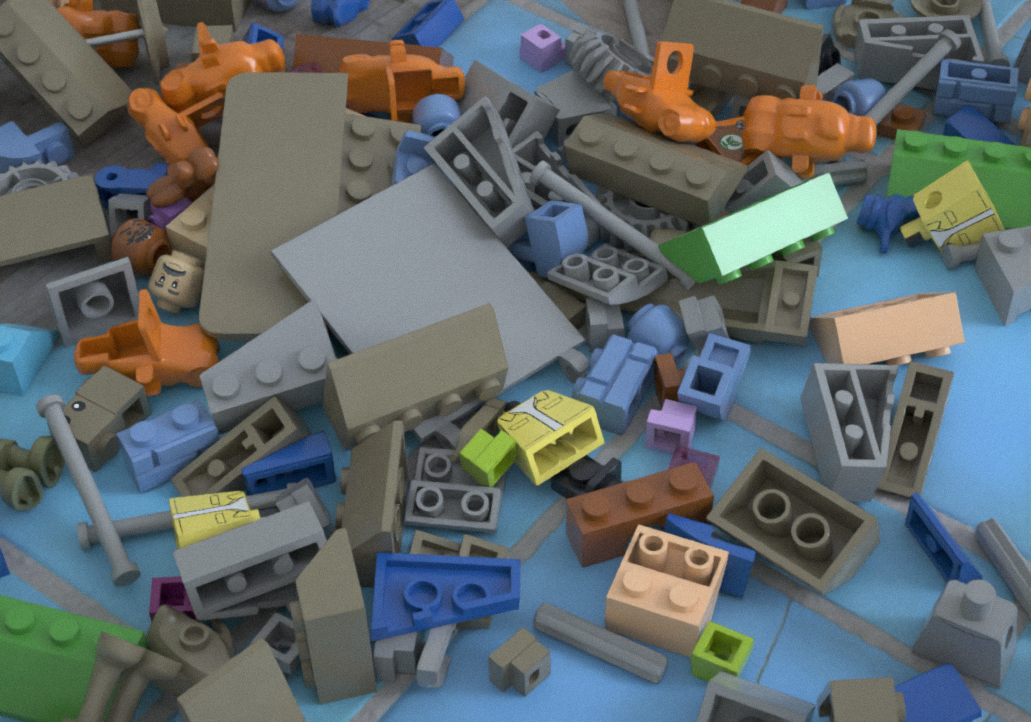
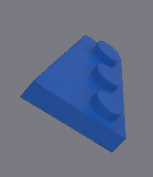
M377 552L371 641L518 610L520 603L521 559Z

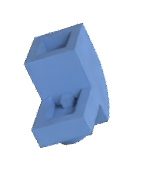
M13 121L0 126V173L5 174L8 172V166L13 168L22 166L23 161L30 165L35 164L40 159L46 165L55 160L59 166L76 158L69 130L61 121L29 136H26Z
M549 201L524 217L527 232L507 248L516 259H521L525 263H535L538 277H547V272L555 266L562 264V261L567 256L573 255L576 252L582 254L586 249L588 232L582 205Z
M709 333L700 357L692 355L677 393L679 402L698 406L697 413L724 421L736 401L737 387L751 353L750 345Z

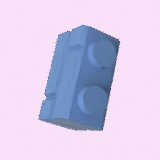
M942 59L935 90L933 114H940L949 118L969 104L981 112L993 124L997 122L1010 123L1018 87L1019 68Z
M613 334L609 337L603 349L597 347L594 350L589 363V374L586 378L579 377L573 388L572 399L593 406L602 429L622 436L625 434L653 382L655 355H658V351L655 347L640 342L633 344L632 340Z
M200 399L188 404H182L174 410L150 420L136 423L133 427L116 433L124 464L140 493L170 481L172 477L219 440L215 423Z

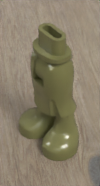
M40 436L34 441L30 450L19 447L18 443L14 440L0 438V493L2 500L9 507L19 511L35 508L43 498L42 485L48 488L56 485L61 476L65 461L54 437Z

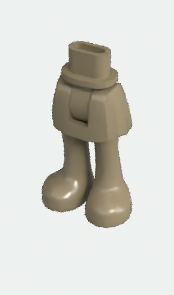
M101 631L95 646L96 660L83 706L76 719L64 717L61 722H102L109 699L119 677L120 680L104 722H132L140 698L147 686L152 681H173L178 676L183 664Z

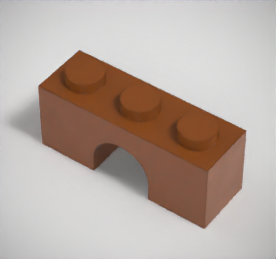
M692 462L566 499V534L582 568L624 556L627 541L635 533L638 524L646 527L660 525L663 531L668 513L711 525L707 522L706 517L713 509L714 495L696 462Z

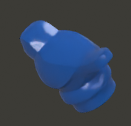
M311 0L313 21L323 25L334 23L336 28L341 27V25L354 20L359 12L368 9L370 0Z
M866 194L856 224L866 227L865 230L868 231L875 230L880 239L881 253H887L890 239L901 230V226L920 217L913 201L914 195L904 197L900 194H893L884 199L879 194L877 196Z

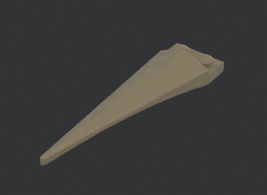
M774 260L767 265L750 271L747 264L739 268L742 276L722 285H718L716 279L700 284L696 281L689 290L683 288L680 285L681 280L667 271L668 281L646 296L620 304L621 312L635 315L648 304L652 303L654 306L666 304L684 322L679 304L680 300L693 296L697 300H701L714 295L722 309L728 336L763 344L764 340L806 346L818 266ZM528 272L539 286L549 281L585 304L586 298L590 297L548 280V276L538 277L537 272Z

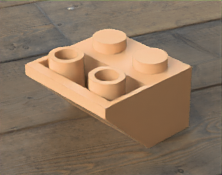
M638 524L606 596L605 629L618 635L691 658V653L708 622L712 619L729 552Z

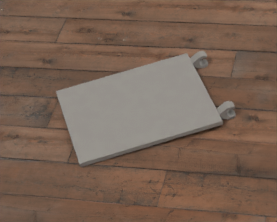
M434 163L271 250V256L305 299L310 302L316 298L323 321L349 354L491 303L495 311L509 367L503 390L495 397L558 360L564 374L572 383H576L579 377L585 378L587 375L585 371L589 369L590 362L584 354L576 350L577 347L584 344L585 339ZM477 399L462 405L458 411L451 415H436L423 420L411 432L420 443L435 435L442 449L455 450L461 429L453 423L481 407L488 400L480 401Z

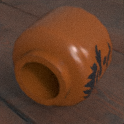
M136 218L126 221L114 232L111 240V253L114 261L128 257L133 272L143 277H148L152 275L160 256L171 255L172 246L164 229Z

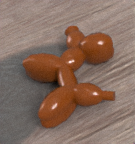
M199 147L190 153L186 161L181 160L169 164L167 167L168 175L158 178L150 184L146 191L147 197L151 199V204L154 207L164 208L174 205L184 196L194 202L215 184L216 170L219 168V161L213 150L209 147Z

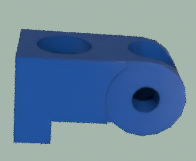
M155 162L152 170H127L118 165L102 168L95 175V183L101 204L105 209L109 210L108 200L119 193L147 195L146 191L150 184L158 178L168 175L167 167L170 163ZM138 210L129 211V213H138Z

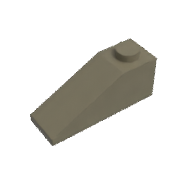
M910 361L890 431L886 469L876 490L911 499L912 494L917 492L921 496L950 396L954 372Z
M273 396L172 477L171 481L181 497L233 491L243 492L246 489L242 468L312 435V433L295 409L276 396ZM266 478L258 479V484L265 481Z

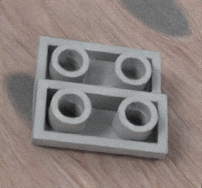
M607 244L596 249L590 256L577 252L567 256L562 261V264L555 266L547 272L548 280L609 305L637 300L658 289L668 281L666 267Z
M419 447L415 478L411 480L404 520L405 525L496 533L507 471L493 487H485L462 470L460 457L455 462L449 459L455 450Z

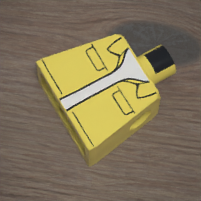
M968 160L916 193L913 201L920 217L900 227L910 248L932 238L941 253L944 245L953 243L958 247L981 242L982 234L1005 230L993 203Z
M550 390L541 391L523 403L519 401L507 403L502 416L497 421L499 431L502 430L516 440L518 458L515 460V463L536 486L605 443L593 406Z
M241 491L169 499L177 550L278 513L276 506L250 510L245 494Z

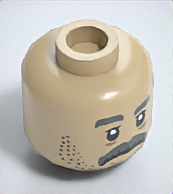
M172 250L171 255L160 256L148 283L149 292L158 298L156 306L177 314L180 313L182 307L188 309L195 308L199 304L202 294L204 268L202 266L204 261L177 250Z

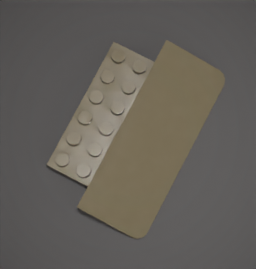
M245 72L232 77L227 83L218 152L219 168L216 170L199 310V325L207 335L214 338L250 342L307 304L308 301L271 256V250L391 187L394 153L405 131L421 133V125L345 113L348 73ZM325 324L327 333L329 335V327Z

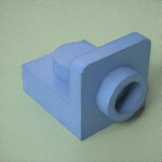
M405 131L394 153L391 186L433 163L436 165V162L423 148L435 137L424 133Z

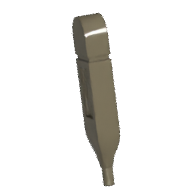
M494 397L489 399L463 426L455 451L449 457L452 462H455L460 457L459 453L480 429H483L491 436L495 435L499 430L497 421L502 416L504 407L508 402Z

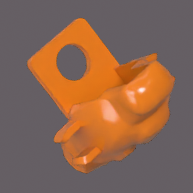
M69 0V3H65L64 7L56 8L84 39L141 29L137 14L124 13L118 10H93V0ZM138 39L93 47L100 57L112 67L133 66L140 51Z
M200 22L197 24L200 56L188 66L172 70L164 77L160 83L162 100L169 105V108L180 113L219 92H222L225 97L227 83L237 74L281 71L285 66L283 51L279 44L271 39L252 44L244 41H235L218 45L216 40L212 39L204 22ZM217 106L212 107V108L206 110L204 113L213 110V109L216 108Z
M392 40L389 42V55L379 54L370 56L367 54H355L346 56L342 60L339 72L348 73L346 108L360 114L386 112L389 113L390 120L411 123L410 115H412L415 105L428 95L443 94L456 101L460 100L465 94L466 82L461 68L438 65L428 57L406 54L403 40Z
M658 41L651 76L613 70L605 74L603 80L604 89L616 97L621 112L648 131H662L665 136L676 142L689 141L697 143L711 136L716 129L713 115L705 108L693 102L689 97L694 93L692 90L687 89L694 52L693 44ZM676 51L679 58L678 66L670 74L667 69V60L670 54Z
M803 85L800 90L799 99H779L774 96L762 95L752 97L743 113L745 125L741 133L744 152L760 156L768 149L779 158L792 159L791 168L794 172H798L799 178L813 177L815 163L839 160L846 153L850 152L865 153L871 151L877 137L876 123L871 117L850 114L845 108L836 103L823 101V95L820 91H817L816 85Z
M137 88L130 94L127 108L137 124L145 128V137L150 145L166 160V163L171 164L181 160L186 161L190 153L199 147H208L198 128L223 116L225 97L222 92H219L177 113L165 104L155 90L151 88ZM217 106V107L214 108L213 110L204 113L206 110H208V109H210V108H212V107Z
M142 289L139 291L138 320L115 325L102 335L80 339L74 350V363L82 375L95 374L105 365L140 383L145 388L146 396H152L161 393V386L171 387L181 382L190 386L202 387L199 375L220 362L218 358L220 344L217 338L207 335L199 324L176 326L162 323L148 290Z

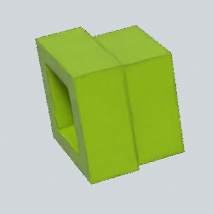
M480 429L459 453L462 470L485 487H493L518 458L516 440L502 430L494 438L483 429Z
M709 621L691 653V675L707 682L720 671L739 677L753 651L754 639Z

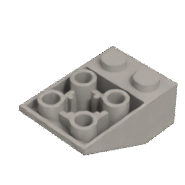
M474 60L465 76L464 96L460 100H456L463 115L486 95L501 116L512 148L537 130L544 140L560 109L477 60Z

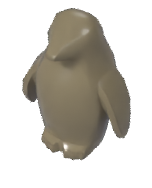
M162 605L157 610L146 633L148 648L150 651L183 665L178 676L173 681H152L151 683L162 691L182 695L235 657L236 649L233 637L227 626L220 619H210L213 627L211 629L168 605Z

